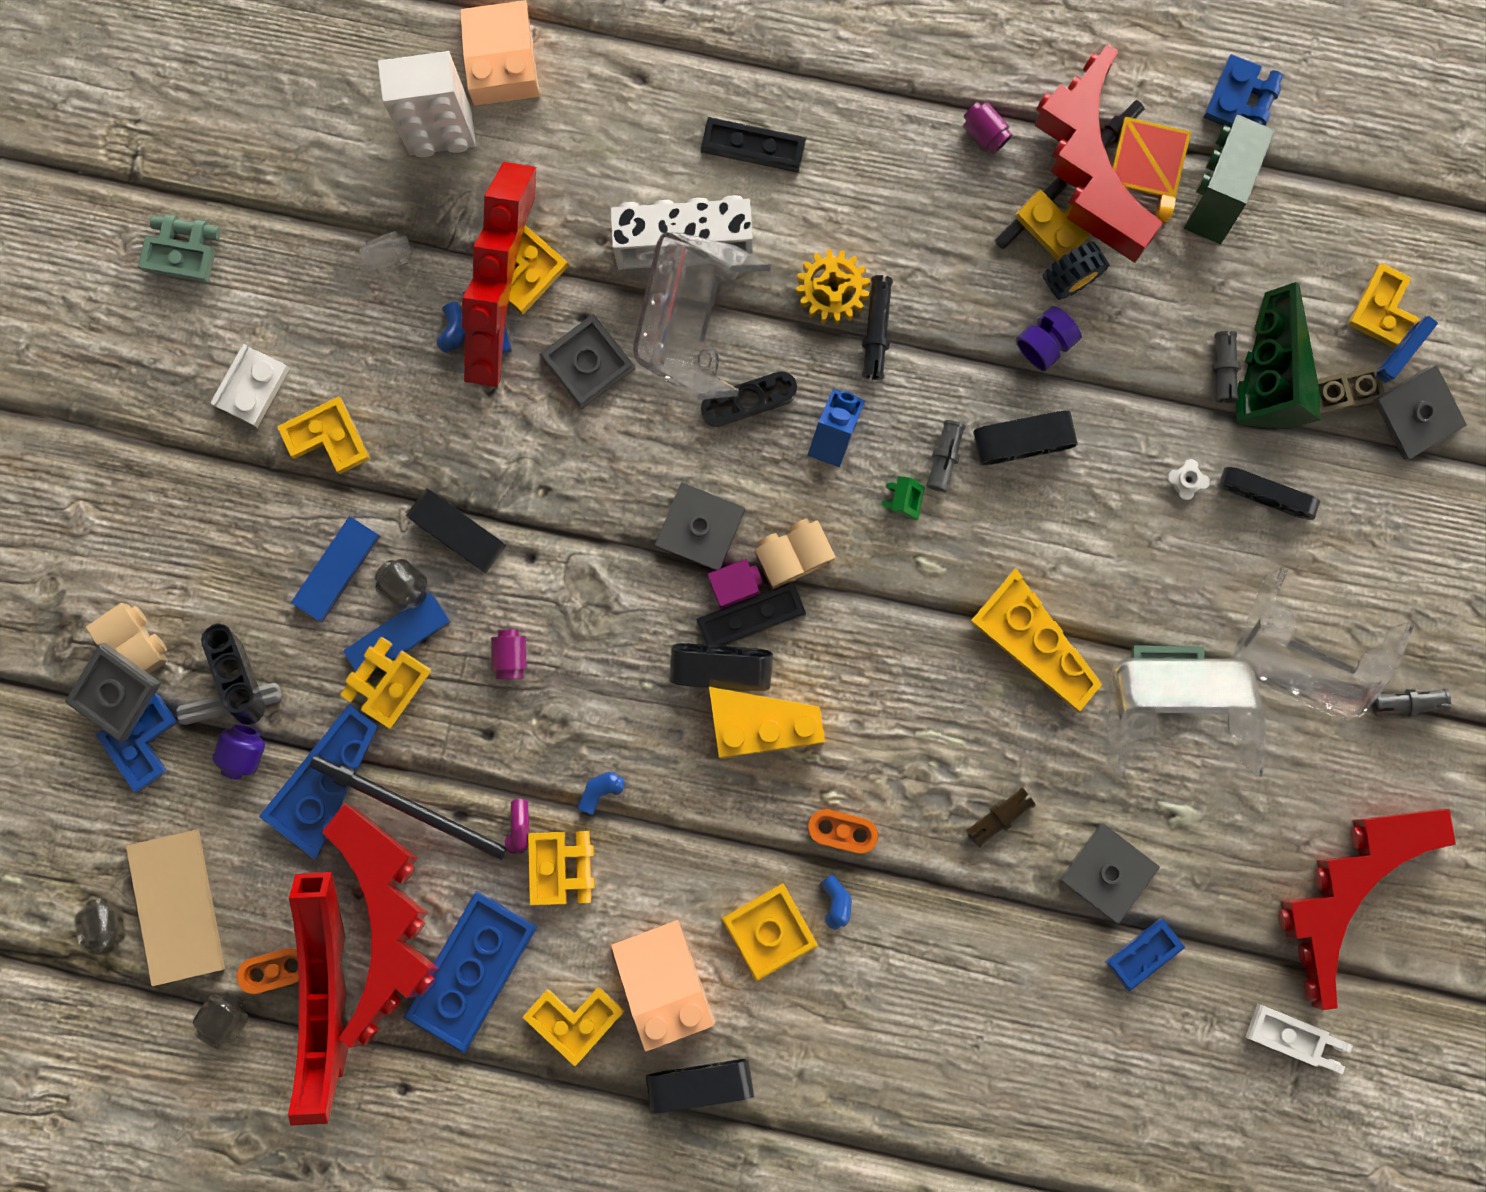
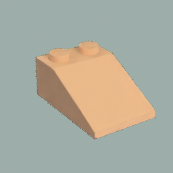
M527 1L461 9L466 79L474 106L540 97Z
M678 920L611 945L645 1052L714 1026L715 1020Z

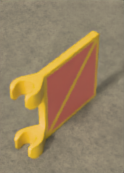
M1124 117L1112 167L1125 188L1161 196L1155 217L1166 223L1173 215L1175 198L1191 131Z

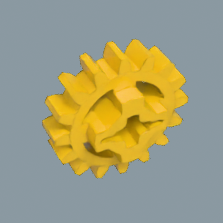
M827 249L825 258H822L816 252L813 256L814 264L805 261L803 263L805 273H798L797 282L803 284L796 287V295L804 296L800 300V307L810 306L809 317L813 318L817 313L820 314L822 324L826 323L828 317H833L835 325H839L840 316L843 315L848 321H851L853 318L852 310L861 313L864 306L861 301H868L869 292L864 289L870 286V279L862 278L866 273V267H856V256L851 257L849 260L845 259V250H841L838 257L833 256L831 249ZM839 268L845 270V271L848 272L849 274H845V273L842 272ZM824 269V273L819 278H814L811 281L817 272ZM828 283H835V287L838 288V291H831V287L828 286ZM852 293H855L848 303L842 305V301L846 296H852ZM817 299H820L821 301H823V302H824L825 304H827L828 306H825V305L819 303V302L817 301Z

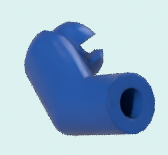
M458 302L448 303L442 308L448 325L442 335L437 338V346L445 353L457 350L465 339V329H462V311Z
M606 772L590 779L577 809L593 815L600 797L609 793L618 795L623 791L625 787L624 779L617 776L615 772Z
M831 874L819 885L831 899L830 912L825 915V923L829 928L837 930L841 926H846L850 920L852 898L836 877Z

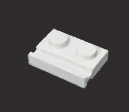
M243 344L214 395L211 404L258 428L290 368Z

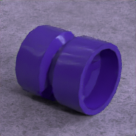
M1051 306L1037 319L1038 326L1030 325L1016 338V344L1024 357L1041 371H1046L1061 357L1060 351L1067 352L1082 338L1081 332L1073 319L1056 306Z

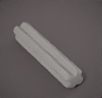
M271 683L259 686L265 705L282 700V693L278 684ZM220 696L182 705L177 708L179 723L184 725L230 714L225 709ZM249 699L244 700L239 705L238 709L245 707L248 704Z

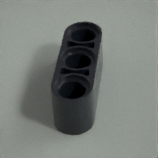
M1069 410L986 425L973 431L979 462L982 466L1060 452L1078 445Z
M428 488L423 491L405 515L484 573L488 572L507 546Z
M224 624L211 625L203 632L201 643L225 709L238 722L244 725L255 724L264 715L265 704L244 646L228 626ZM227 641L224 647L218 649L222 642ZM238 670L234 677L228 679L231 672ZM249 699V702L245 707L238 709L239 705L244 700Z
M691 643L674 644L671 646L669 681L681 686L766 691L771 688L773 653L759 648Z
M737 1059L666 1070L645 1076L650 1112L654 1114L741 1101L754 1097L749 1059Z

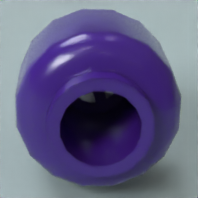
M235 724L232 728L222 731L212 759L214 764L221 769L223 776L239 780L242 776L252 775L256 772L265 749V743L259 737V731L239 724Z

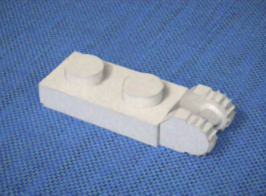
M1258 1003L1245 1038L1313 1066L1321 1065L1342 1075L1345 1066H1342L1340 1062L1321 1057L1325 1044H1329L1334 1049L1344 1053H1350L1353 1047L1349 1043L1329 1036L1327 1031Z

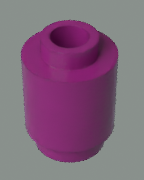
M976 103L963 116L966 120L963 128L984 150L988 149L992 154L999 151L1013 136L1008 130L1010 126L989 103H985L982 106Z
M518 629L497 630L498 637H491L492 671H495V679L524 678L523 670H527L526 636H519Z

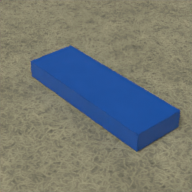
M349 516L291 603L318 621L323 622L380 536Z
M430 592L346 648L343 652L355 671H357L365 659L364 653L369 646L374 647L379 638L383 637L392 643L385 656L394 661L401 650L405 653L451 623V621ZM377 666L370 677L380 671L381 668Z

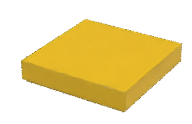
M783 883L721 918L756 982L818 946Z

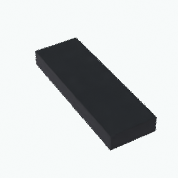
M708 117L701 144V153L799 173L806 137Z
M793 581L699 617L696 620L706 645L727 646L805 616L806 612Z

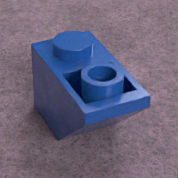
M833 389L818 421L807 456L840 467L865 400L856 397L851 392Z

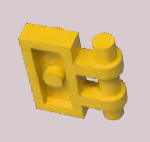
M380 637L374 647L369 646L364 653L365 659L357 671L349 674L345 680L347 685L340 695L347 701L352 702L358 692L367 697L361 706V711L391 729L428 677L431 669L402 650L392 661L385 656L392 643ZM378 666L385 673L374 687L367 680Z
M590 831L576 832V846H566L565 832L528 833L530 905L567 904V889H577V903H592L591 888H595L594 877H591L590 856H594V845H590ZM566 857H576L577 878H566Z

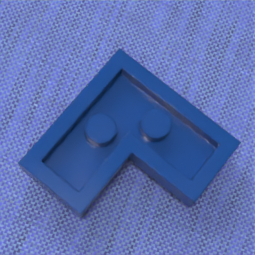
M155 694L126 741L119 742L104 730H101L96 736L132 790L139 793L168 772L149 743L178 722L160 695Z

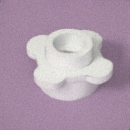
M1193 459L1186 460L1183 467L1179 470H1172L1168 474L1169 483L1173 485V488L1183 500L1192 499L1195 492L1199 489H1206L1210 484L1209 477L1200 472L1198 462ZM1186 477H1191V483L1186 481Z

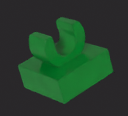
M898 476L897 483H887L885 488L895 492L893 501H882V506L890 511H894L905 519L918 520L925 487L910 477Z

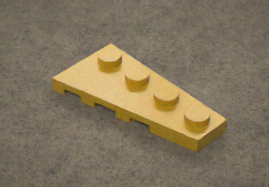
M1015 568L970 623L1075 711L1080 712L1102 686V683L1076 648L1072 647L1064 636L1062 629L1056 621L1052 620L1041 605L1042 602L1034 592L1032 593L1022 579V575Z

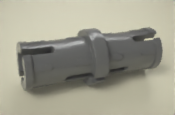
M1220 331L1214 334L1216 362L1212 364V371L1216 373L1215 401L1222 403L1223 399H1225V403H1232L1238 401L1237 372L1241 370L1240 362L1237 361V332L1230 331V335H1228V331Z
M954 420L944 421L938 448H934L932 453L934 462L926 487L938 492L948 491V484L954 464H958L960 458L957 452L966 426Z
M1413 688L1406 689L1402 693L1373 695V699L1377 700L1373 701V710L1376 716L1408 714L1409 717L1418 716L1419 713L1447 712L1451 710V706L1446 705L1451 704V696L1448 689L1416 691Z

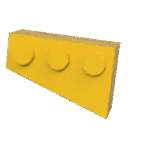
M709 687L719 759L822 745L825 743L819 706Z

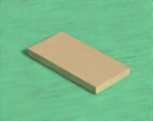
M199 830L127 845L126 850L151 986L225 970Z

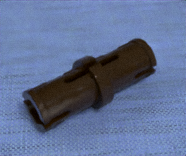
M1021 787L1018 792L1001 805L997 806L995 804L989 809L990 813L966 829L970 838L981 830L984 831L983 834L973 840L978 848H981L984 843L1002 829L1005 831L1012 827L1011 823L1036 806L1031 797L1021 805L1017 804L1028 795L1025 789Z

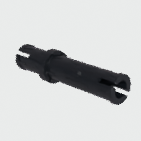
M883 275L871 277L867 336L863 339L862 347L865 349L862 377L865 379H869L870 375H872V380L884 379L885 351L889 349L890 341L887 339L893 279L889 276L885 277V281H883Z

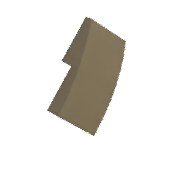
M1378 366L1348 374L1342 372L1318 379L1320 415L1374 404L1373 399L1385 393L1382 381L1375 376Z

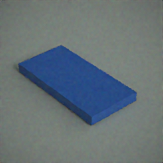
M475 891L434 962L438 969L432 975L435 978L433 985L423 996L418 994L413 998L403 1018L460 1052L466 1053L538 926L481 892Z

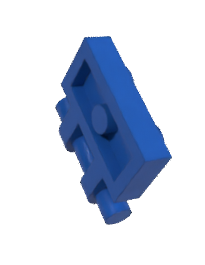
M1230 54L1203 118L1222 126L1230 127L1238 114L1266 126L1271 115L1269 112L1273 100L1278 98L1282 88L1280 83L1283 74L1272 70L1268 79L1263 81L1257 78L1262 66ZM1251 93L1260 96L1256 107L1246 105Z

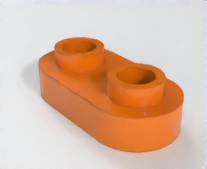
M822 809L815 812L808 822L809 835L815 842L822 845L862 854L871 851L878 841L876 826L866 818L830 809ZM823 820H828L832 824V830L828 834H823L819 830V823ZM856 829H863L866 832V839L861 843L856 842L853 838V833Z
M290 947L245 960L237 971V982L240 988L249 994H259L298 983V969L292 972L288 968V962L291 958L297 961V947ZM256 968L263 971L264 976L261 981L254 979L253 972Z

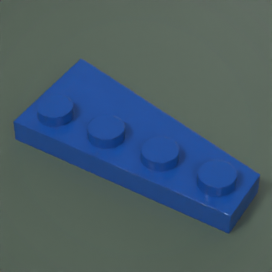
M349 704L259 817L316 860L327 838L322 831L339 811L350 787L348 786L345 789L333 783V778L310 768V762L314 755L317 754L339 766L345 764L356 769L355 773H357L378 725L353 705Z

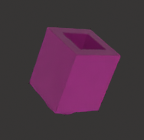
M747 559L707 574L720 609L759 595L758 586L763 585L757 566L750 567Z

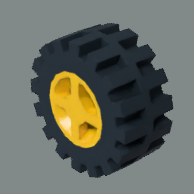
M1090 241L1087 244L1080 245L1079 248L1071 250L1070 253L1062 256L1060 260L1055 261L1052 267H1049L1042 276L1056 299L1061 300L1069 295L1076 294L1077 291L1084 289L1088 284L1094 282L1096 278L1100 277L1108 269L1110 264L1094 241Z

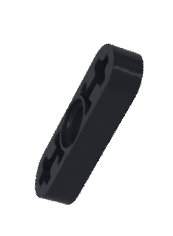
M779 371L709 394L701 404L702 418L710 426L721 427L787 405L796 396V380L791 374ZM777 381H782L783 385H790L786 396H781L779 392L769 394L770 402H764V392L760 386L766 385V392L776 388ZM745 391H753L758 395L759 402L752 408L743 407L739 402L740 395ZM734 396V406L738 411L737 413L732 414V407L723 409L722 417L716 418L714 413H707L711 410L712 403L717 402L719 407L729 405L728 397Z
M1225 467L1218 484L1228 492L1307 520L1315 519L1321 503L1318 498L1235 467Z

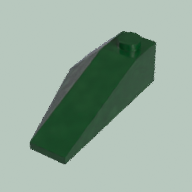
M1294 282L1267 291L1264 294L1254 328L1257 336L1252 352H1247L1245 363L1248 364L1244 381H1239L1237 387L1236 423L1239 425L1291 429L1321 420L1320 390L1300 284Z

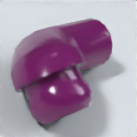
M515 799L510 803L511 835L505 839V847L512 854L523 853L528 849V833H530L528 801Z

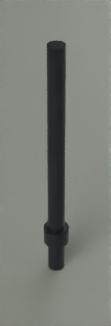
M1135 100L1119 117L1114 116L1104 126L1105 131L1101 134L1105 149L1114 140H1119L1124 117L1136 119L1145 110L1140 101ZM1057 177L1043 192L1053 201L1069 184ZM1015 219L995 239L996 244L1000 248L1005 249L1025 227Z
M317 754L314 755L310 762V768L333 778V783L345 789L349 786L493 857L502 860L507 851L504 845L356 774V769L345 764L339 766Z

